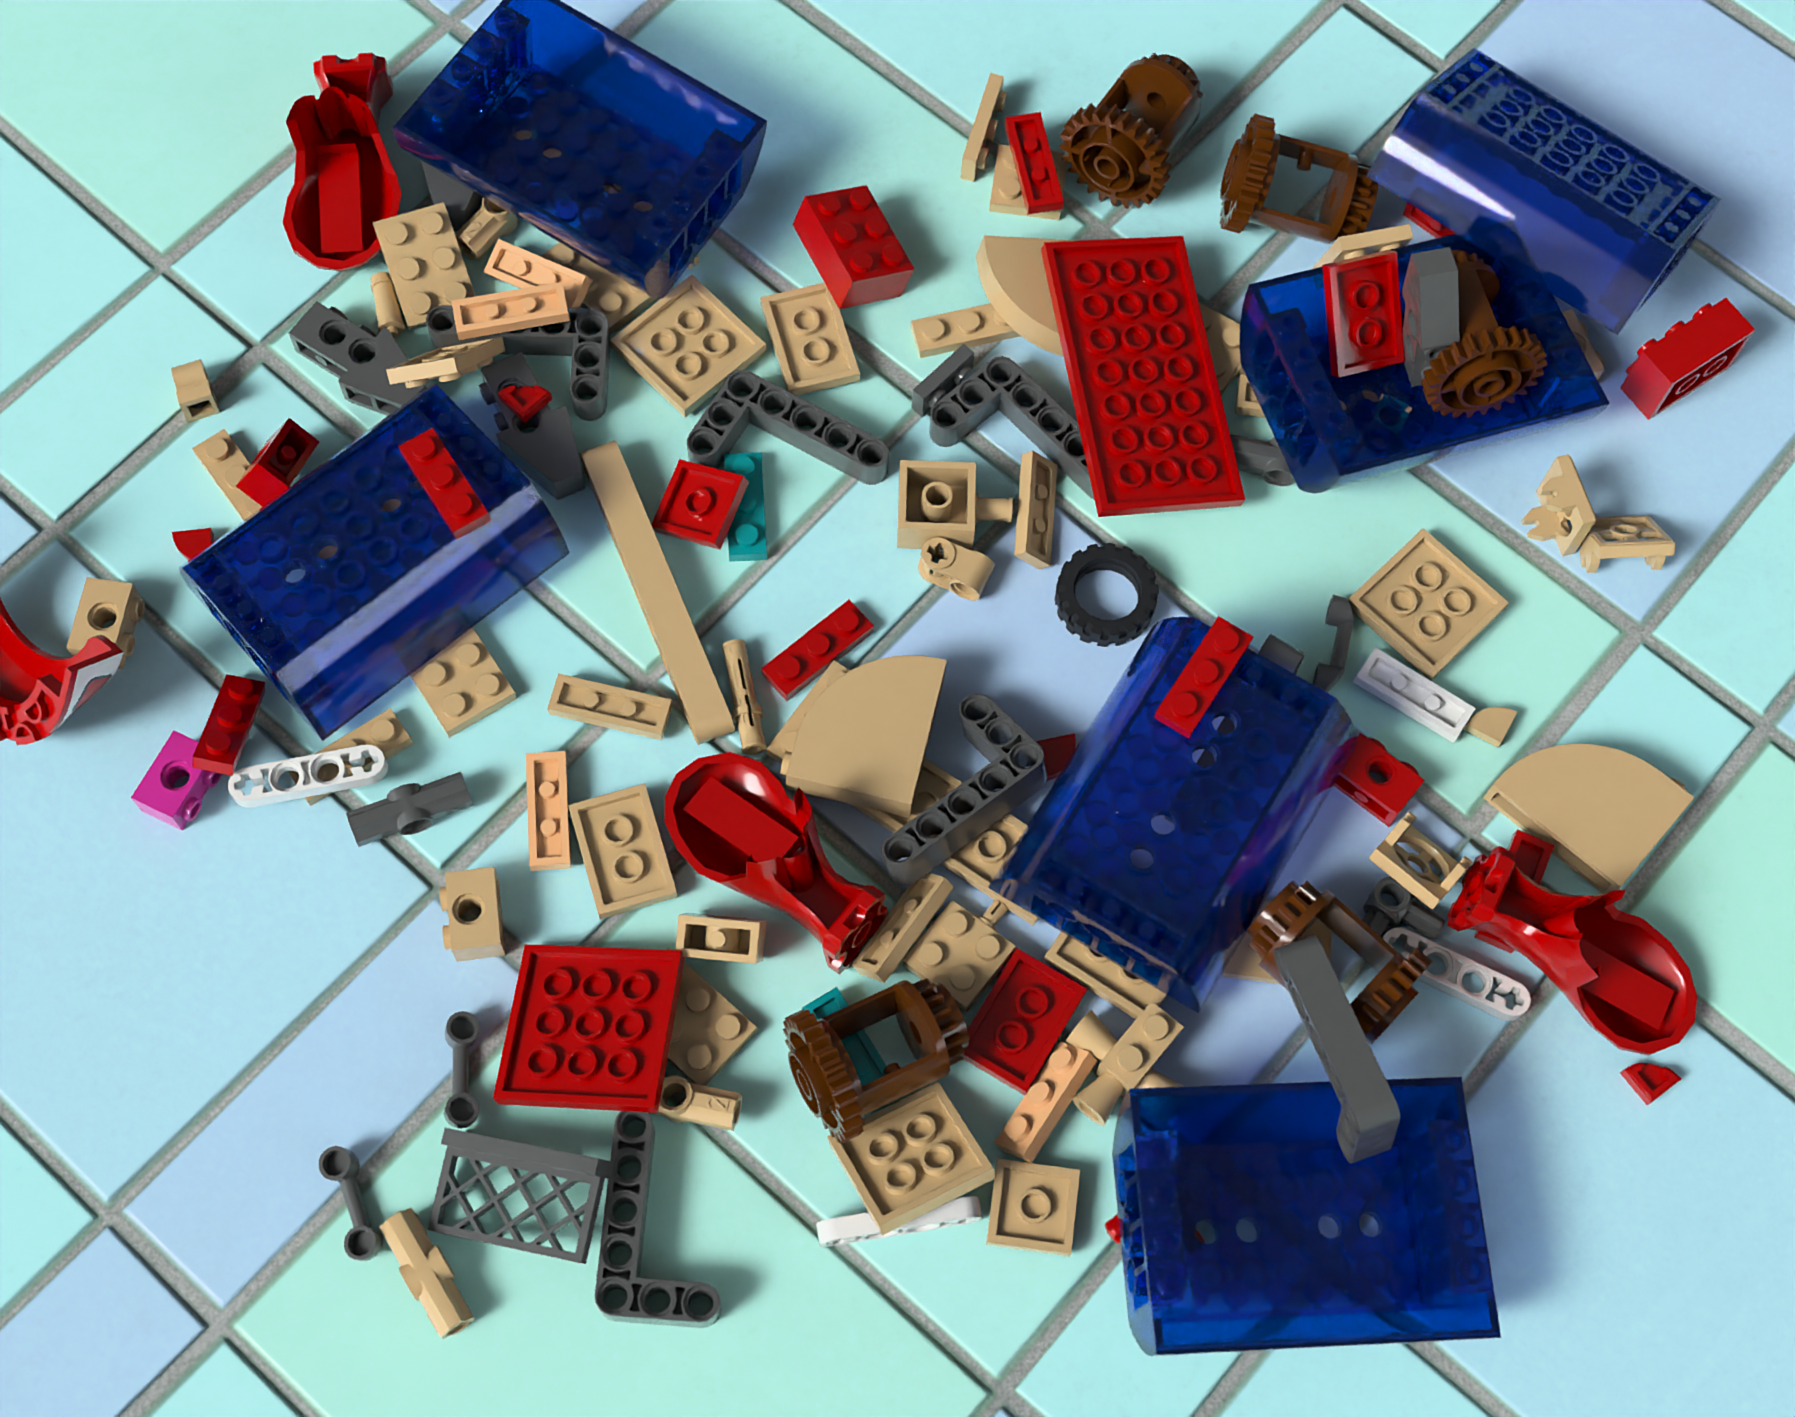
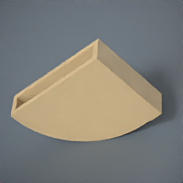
M984 235L976 254V262L982 287L990 303L1001 318L1024 339L1048 352L1064 357L1041 248L1044 242L1076 240Z
M917 655L892 656L863 664L836 679L817 697L807 711L797 733L792 752L785 751L780 774L786 775V789L797 791L798 787H800L805 794L910 818L945 678L947 660Z
M1576 743L1545 748L1524 757L1508 768L1483 797V799L1527 834L1553 844L1552 854L1602 894L1618 890L1695 798L1687 792L1686 787L1680 781L1669 778L1648 762L1632 754L1602 745Z

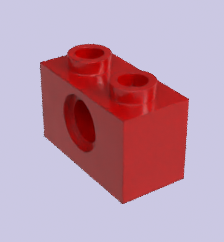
M288 418L266 441L236 484V487L267 510L290 487L320 441L292 419Z
M1361 732L1334 764L1326 778V781L1388 827L1391 826L1425 781L1411 764L1398 761L1387 752L1381 742L1374 738H1367ZM1369 772L1380 773L1384 777L1385 782L1379 783L1374 781L1370 777Z

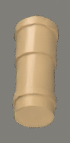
M378 272L370 278L371 291L373 292L376 306L378 332L386 327L393 338H397L404 331L405 326L399 304L397 303L395 288L388 272Z

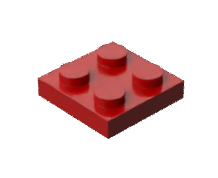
M679 459L652 521V528L657 533L721 550L749 481L743 475Z

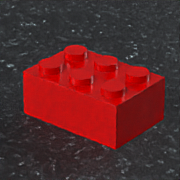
M867 185L804 197L792 225L838 308L844 309L901 297L915 269Z
M1727 298L1713 306L1710 303L1705 304L1693 315L1692 320L1687 323L1683 321L1677 322L1665 333V337L1659 341L1653 338L1637 351L1639 357L1626 369L1625 372L1628 375L1620 389L1648 420L1728 369L1754 333L1755 328Z

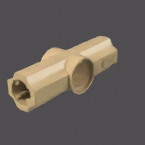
M530 164L528 166L522 165L501 188L491 189L484 195L482 207L455 234L462 254L471 260H478L500 236L509 235L516 230L519 222L518 218L547 189V183L539 170Z
M680 1076L664 1077L658 1113L651 1114L665 1116L674 1123L688 1121L734 1131L741 1112L742 1095L737 1092L689 1083ZM676 1092L687 1094L684 1103L680 1106L670 1107L667 1105V1101L672 1094Z
M412 1208L399 1211L389 1217L379 1228L401 1265L398 1269L412 1295L417 1301H421L428 1318L442 1339L462 1331L475 1318L454 1283L455 1275L437 1245L434 1246L426 1229Z

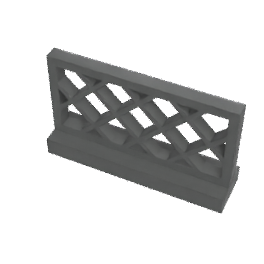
M444 1128L441 1145H446L447 1148L427 1230L586 1264L605 1178L611 1179L614 1162ZM458 1157L469 1159L477 1173L461 1186L454 1176ZM480 1161H481V1162H486V1163H491V1164H490L489 1166H487L486 1168H483V1166H482V1164L480 1163ZM501 1166H506L515 1182L498 1194L488 1176ZM518 1169L525 1170V1171H529V1172H528L527 1174H525L524 1176H521V1174H520V1172L518 1171ZM539 1174H545L554 1190L536 1202L526 1184ZM556 1177L568 1180L560 1185ZM479 1182H482L491 1200L474 1211L464 1193ZM578 1182L589 1183L590 1189L587 1202L575 1210L565 1191ZM520 1189L529 1208L512 1219L502 1201ZM558 1197L568 1216L553 1227H550L541 1208ZM458 1199L467 1217L454 1226L442 1224L446 1206ZM493 1207H496L505 1225L493 1234H487L478 1218ZM534 1214L544 1233L528 1243L524 1241L516 1226ZM584 1214L583 1220L581 1221L579 1217ZM570 1223L574 1224L579 1233L576 1252L563 1250L555 1234ZM472 1224L475 1231L464 1228ZM510 1232L513 1239L505 1238L502 1236ZM548 1240L552 1247L542 1246L541 1244Z

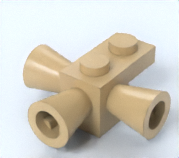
M1151 1001L1117 1041L1097 1015L1090 1010L1076 1025L1066 1040L1067 1043L1089 1051L1094 1057L1101 1060L1095 1073L1098 1078L1072 1098L1076 1107L1089 1119L1104 1126L1120 1095L1128 1100L1137 1089L1162 1121H1164L1189 1088L1153 1070V1068L1184 1027Z

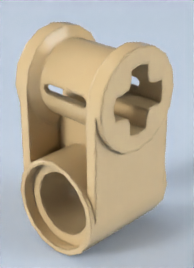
M940 537L931 538L924 543L918 565L919 574L927 582L950 590L964 599L973 601L980 599L994 568V562L988 556L966 549ZM935 558L940 559L938 563L933 562Z

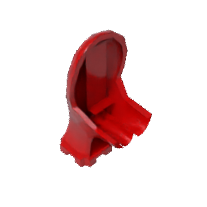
M372 52L358 53L356 58L350 60L341 59L337 55L322 56L320 60L313 62L314 76L321 91L320 97L316 99L315 95H308L296 100L286 120L296 149L294 185L287 197L282 223L294 253L318 269L344 271L364 266L382 252L373 222L398 215L402 193L397 174L391 164L379 132L381 109L393 96V82L387 72L385 57L376 56Z
M732 752L697 758L675 775L665 795L664 821L676 849L695 871L717 883L786 913L806 928L822 944L828 967L839 975L845 969H849L857 958L862 946L871 939L888 915L887 907L882 905L886 899L885 893L873 885L849 882L835 872L824 854L819 841L812 808L800 787H798L794 795V801L788 798L781 782L760 761Z
M1502 846L1494 848L1489 857L1484 854L1477 856L1472 865L1466 870L1461 882L1463 884L1462 891L1457 900L1452 904L1447 915V926L1456 931L1470 929L1495 936L1523 954L1556 985L1589 1026L1618 1049L1649 1056L1680 1043L1695 1022L1697 994L1690 969L1672 943L1646 920L1622 912L1614 906V902L1623 898L1625 890H1614L1592 896L1562 894L1551 891L1527 877L1515 864L1514 853Z

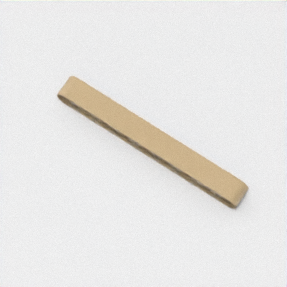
M614 440L580 452L579 455L586 476L695 741L700 745L735 732L734 723L617 442Z

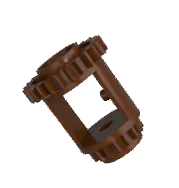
M1153 53L1149 59L1144 56L1125 68L1097 107L1090 103L1085 110L1079 108L1075 115L1073 114L1065 124V129L1060 134L1063 142L1059 145L1060 149L1066 151L1062 160L1072 163L1068 172L1078 173L1079 175L1076 182L1078 184L1086 182L1089 185L1087 188L1088 193H1092L1094 190L1099 192L1100 201H1103L1106 196L1109 197L1112 206H1116L1119 201L1122 202L1126 209L1132 203L1137 208H1140L1144 202L1148 205L1151 204L1153 199L1160 195L1166 186L1165 184L1170 179L1168 171L1171 168V164L1167 161L1194 126L1200 115V99L1203 97V93L1199 91L1201 83L1192 68L1181 59L1168 54L1157 55Z
M1254 114L1250 118L1249 124H1246L1245 132L1241 135V139L1236 140L1225 167L1220 189L1221 205H1223L1220 212V228L1240 234L1249 222L1326 244H1331L1338 237L1363 233L1371 218L1378 193V178L1372 176L1373 169H1370L1371 166L1358 163L1357 156L1276 134L1274 118ZM1278 154L1297 159L1296 168L1302 171H1309L1311 164L1334 170L1323 198L1318 222L1263 207L1275 172Z
M1451 250L1458 269L1460 342L1454 341L1451 346H1447L1439 352L1440 354L1436 360L1430 361L1432 368L1424 370L1425 379L1421 380L1427 402L1432 406L1434 412L1440 410L1442 416L1452 413L1453 418H1457L1465 412L1467 418H1470L1475 411L1480 410L1481 414L1485 415L1490 407L1500 410L1501 403L1505 401L1514 403V396L1516 394L1526 395L1528 393L1526 386L1537 385L1538 382L1535 377L1544 375L1543 367L1547 366L1545 359L1547 356L1541 341L1538 340L1535 333L1529 334L1526 328L1518 332L1516 326L1511 328L1498 326L1491 309V305L1500 291V281L1495 270L1485 264L1483 258L1478 259L1476 253L1470 254L1462 250Z
M1292 881L1271 901L1249 927L1247 933L1253 939L1248 946L1262 958L1259 966L1287 990L1275 961L1274 949L1299 940L1317 919L1323 922L1379 972L1350 1004L1367 1041L1372 1045L1417 996L1419 992L1411 985L1433 961L1418 948L1406 959L1337 899L1331 891L1327 889L1321 893L1308 881L1301 886Z
M927 978L914 984L903 980L818 1020L814 1013L810 1014L808 1009H803L785 1017V1021H783L785 1026L783 1032L787 1038L785 1043L790 1050L788 1052L789 1066L798 1090L810 1111L817 1118L821 1117L824 1128L829 1130L831 1137H835L838 1143H844L861 1135V1132L864 1131L862 1116L947 1076L950 1072V1066L964 1059L962 1056L965 1054L964 1049L969 1046L967 1026L953 996L941 983L930 984ZM895 1015L904 1039L916 1061L900 1068L898 1063H891L883 1070L885 1076L861 1086L855 1067L841 1039Z

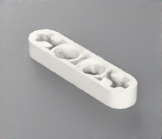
M360 745L238 769L228 781V790L239 805L243 807H257L373 785L385 777L388 764L383 752L378 747ZM372 757L375 763L372 765V771L365 772L360 767L365 764V758ZM349 760L352 766L350 770L353 774L349 777L348 770L346 768V765L344 764V761ZM333 763L339 766V773L333 780L322 781L318 778V771L323 765ZM286 771H295L299 774L297 784L289 789L280 788L278 786L280 775ZM265 776H268V781L272 788L270 792L264 786V784H267ZM252 780L254 785L257 786L251 788V794L245 795L240 789L245 787V781Z
M1401 927L1393 928L1387 931L1382 938L1388 944H1393L1397 939L1404 942L1402 948L1405 951L1401 955L1406 959L1416 948L1422 949V953L1427 957L1432 955L1440 957L1446 966L1445 973L1434 975L1426 969L1418 977V980L1505 1021L1516 1020L1530 1007V993L1521 983L1408 929ZM1473 973L1479 976L1483 983L1482 991L1472 993L1466 990L1462 983L1463 975ZM1495 984L1497 985V988L1493 991L1495 995L1489 1001L1485 997L1492 989V985ZM1509 992L1515 995L1514 1002L1518 1004L1512 1009L1505 1007L1506 1000L1502 998Z
M967 1196L956 1198L883 1236L868 1212L827 1219L818 1222L816 1225L819 1245L828 1247L970 1224L980 1221L982 1213L979 1197Z

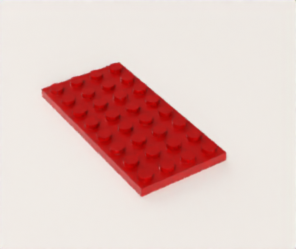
M1183 236L1044 242L1041 254L1098 517L1241 506L1245 501V496Z

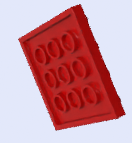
M525 944L493 1095L495 1102L501 1105L658 1113L685 961L682 951Z

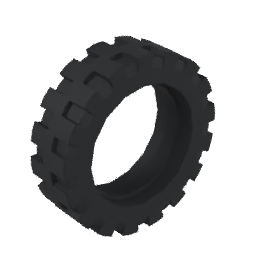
M1105 543V546L1098 547V544H1092L1087 546V550L1083 552L1081 550L1076 551L1072 555L1071 560L1064 563L1056 585L1055 605L1058 607L1057 614L1060 621L1064 620L1066 629L1072 635L1074 633L1078 634L1081 641L1088 644L1090 641L1097 642V646L1108 647V643H1115V646L1123 645L1127 639L1131 638L1134 640L1140 636L1142 630L1146 629L1151 622L1159 594L1158 584H1155V572L1152 568L1148 569L1145 558L1141 555L1137 557L1132 554L1133 550L1123 546V549L1117 548L1114 543ZM1097 570H1111L1119 573L1133 584L1138 596L1137 605L1129 615L1117 620H1102L1089 615L1080 607L1075 597V587L1078 581L1084 575Z

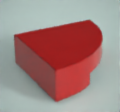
M512 385L498 392L499 400L524 423L552 400L551 393L537 385L533 387H516Z
M211 528L172 532L173 541L178 551L187 560L199 567L215 568L214 534Z
M1075 733L1037 741L1044 752L1048 775L1047 781L1058 777L1070 764L1076 747Z
M1637 1063L1620 1072L1646 1105L1652 1103L1681 1080L1671 1069L1653 1064Z

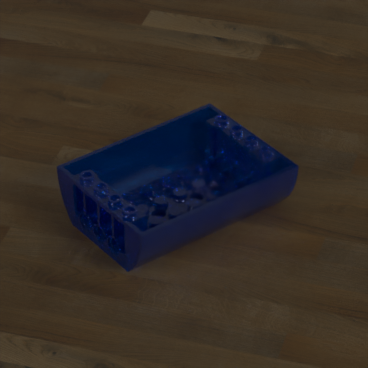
M502 0L393 126V132L399 146L409 154L653 299H661L667 295L743 197L760 155L767 120L561 0ZM521 130L532 134L529 139L523 140L516 139L513 135ZM549 148H555L560 150L562 154L559 157L549 158L543 152ZM608 184H617L622 187V190L619 193L611 194L603 188ZM645 201L650 203L653 208L649 211L641 212L635 209L634 205Z
M1476 48L1471 49L1418 92L1391 132L1366 175L1616 335H1619L1687 256L1721 201L1714 194Z
M1514 220L1391 249L1397 252L1402 331L1406 307L1402 288L1411 254L1450 247L1451 250H1462L1470 254L1476 253L1478 259L1483 258L1485 264L1495 270L1500 281V291L1492 303L1491 309L1498 326H1502V328L1516 326L1518 332L1526 328L1529 334L1535 333L1538 340L1541 341L1547 356L1545 357L1547 366L1543 367L1544 375L1535 377L1538 384L1526 386L1528 393L1526 395L1516 394L1514 396V403L1507 401L1501 403L1500 410H1496L1494 407L1488 408L1485 415H1482L1479 410L1475 411L1470 418H1467L1465 412L1457 418H1453L1452 413L1442 416L1440 410L1434 412L1432 406L1427 402L1423 392V385L1411 386L1404 362L1340 378L1331 375L1322 267L1249 284L1240 319L1241 366L1300 490L1315 494L1584 422L1596 417L1608 407L1610 403ZM1362 391H1372L1379 399L1382 394L1384 395L1380 401L1373 402L1366 399ZM1339 400L1345 404L1346 410H1343ZM1408 406L1412 408L1410 413L1405 411Z
M431 384L179 567V571L188 588L317 736L324 741L566 557L570 552L556 521L531 481L437 384ZM431 428L435 430L491 518L490 522L457 540L425 490L413 487L417 478L398 448L399 445ZM391 499L401 501L400 506L394 511L386 512L381 510L383 504ZM326 546H336L338 548L335 555L330 558L322 559L318 557L319 552ZM297 569L305 571L304 577L298 582L291 583L286 581L287 575L291 571Z
M1171 617L1157 622L1151 628L988 888L1199 1014L1245 937L1247 930L1252 925L1352 756L1357 745V735L1351 718L1336 697L1249 648L1189 739L1154 718L1155 712L1211 628L1194 617ZM1217 717H1227L1233 722L1235 730L1229 734L1219 733L1213 727L1212 721ZM1199 749L1208 750L1213 754L1215 763L1209 767H1201L1194 762L1192 754ZM1157 816H1166L1172 820L1174 830L1168 834H1159L1152 828L1151 820ZM1137 849L1146 850L1152 855L1153 864L1148 868H1138L1131 862L1130 854Z
M1462 1077L1386 1079L1400 1113V1122L1392 1147L1388 1151L1352 1164L1345 1158L1338 1142L1336 1128L1342 1106L1330 1081L1129 1089L1123 1098L1117 1117L1112 1159L1128 1322L1133 1337L1140 1349L1146 1355L1155 1357L1501 1338ZM1361 1215H1370L1376 1220L1378 1224L1376 1236H1367L1361 1231L1359 1226ZM1327 1216L1336 1222L1338 1233L1335 1238H1327L1322 1235L1318 1227L1320 1217ZM1239 1220H1247L1254 1225L1256 1238L1253 1242H1245L1237 1235L1236 1225ZM1198 1222H1207L1214 1228L1215 1240L1213 1243L1204 1244L1198 1240L1195 1235V1226Z

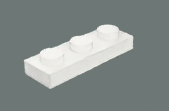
M1376 647L1353 681V683L1453 744L1476 709Z

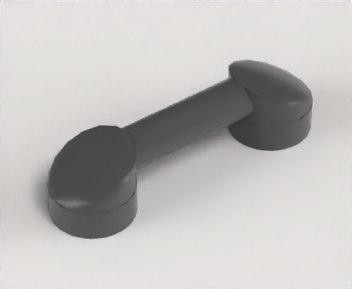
M1338 595L1331 596L1325 624L1337 627L1330 665L1318 662L1311 687L1312 693L1321 695L1327 694L1344 673L1354 625L1353 612L1347 598Z
M465 1011L453 1014L448 1019L445 1028V1040L453 1049L452 1097L446 1103L444 1117L448 1124L455 1128L471 1126L479 1114V1104L475 1097L469 1094V1048L477 1039L480 1025L473 1014Z
M340 1146L329 1147L320 1156L319 1170L326 1179L340 1183L353 1228L345 1236V1252L354 1260L368 1261L374 1258L381 1250L383 1235L379 1229L372 1228L356 1177L360 1171L359 1160L347 1148Z

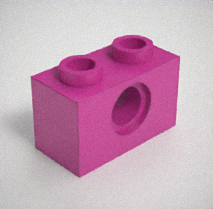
M174 730L131 796V799L142 812L180 830L184 829L188 821H193L201 809V800L209 787L212 788L218 783L222 776L221 773L192 768L193 754L198 741ZM189 777L188 782L184 786L173 788L179 778Z

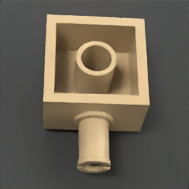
M900 460L897 548L922 549L927 540L940 537L966 549L973 550L975 524H977L978 520L1012 522V498H982L976 493L975 462Z

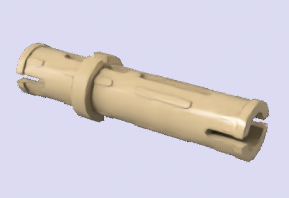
M734 639L722 645L734 704L732 719L735 724H738L742 753L745 755H755L762 753L767 748L760 721L763 717V711L756 701L746 642L741 639Z

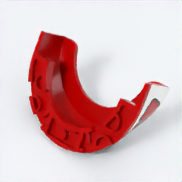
M0 598V741L10 739L16 741L17 745H26L42 740L52 734L112 678L124 652L104 635H97L88 639L82 650L73 657L51 655L34 645L19 630Z

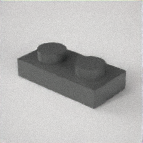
M965 344L960 346L913 389L911 408L923 417L953 388L971 376L974 372V352Z

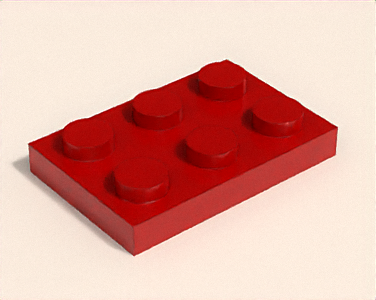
M1386 250L1322 265L1331 375L1340 378L1405 362L1397 252Z
M1016 948L967 1029L969 1046L964 1049L965 1054L962 1055L964 1060L1021 1094L1026 1095L1086 994L1087 988Z

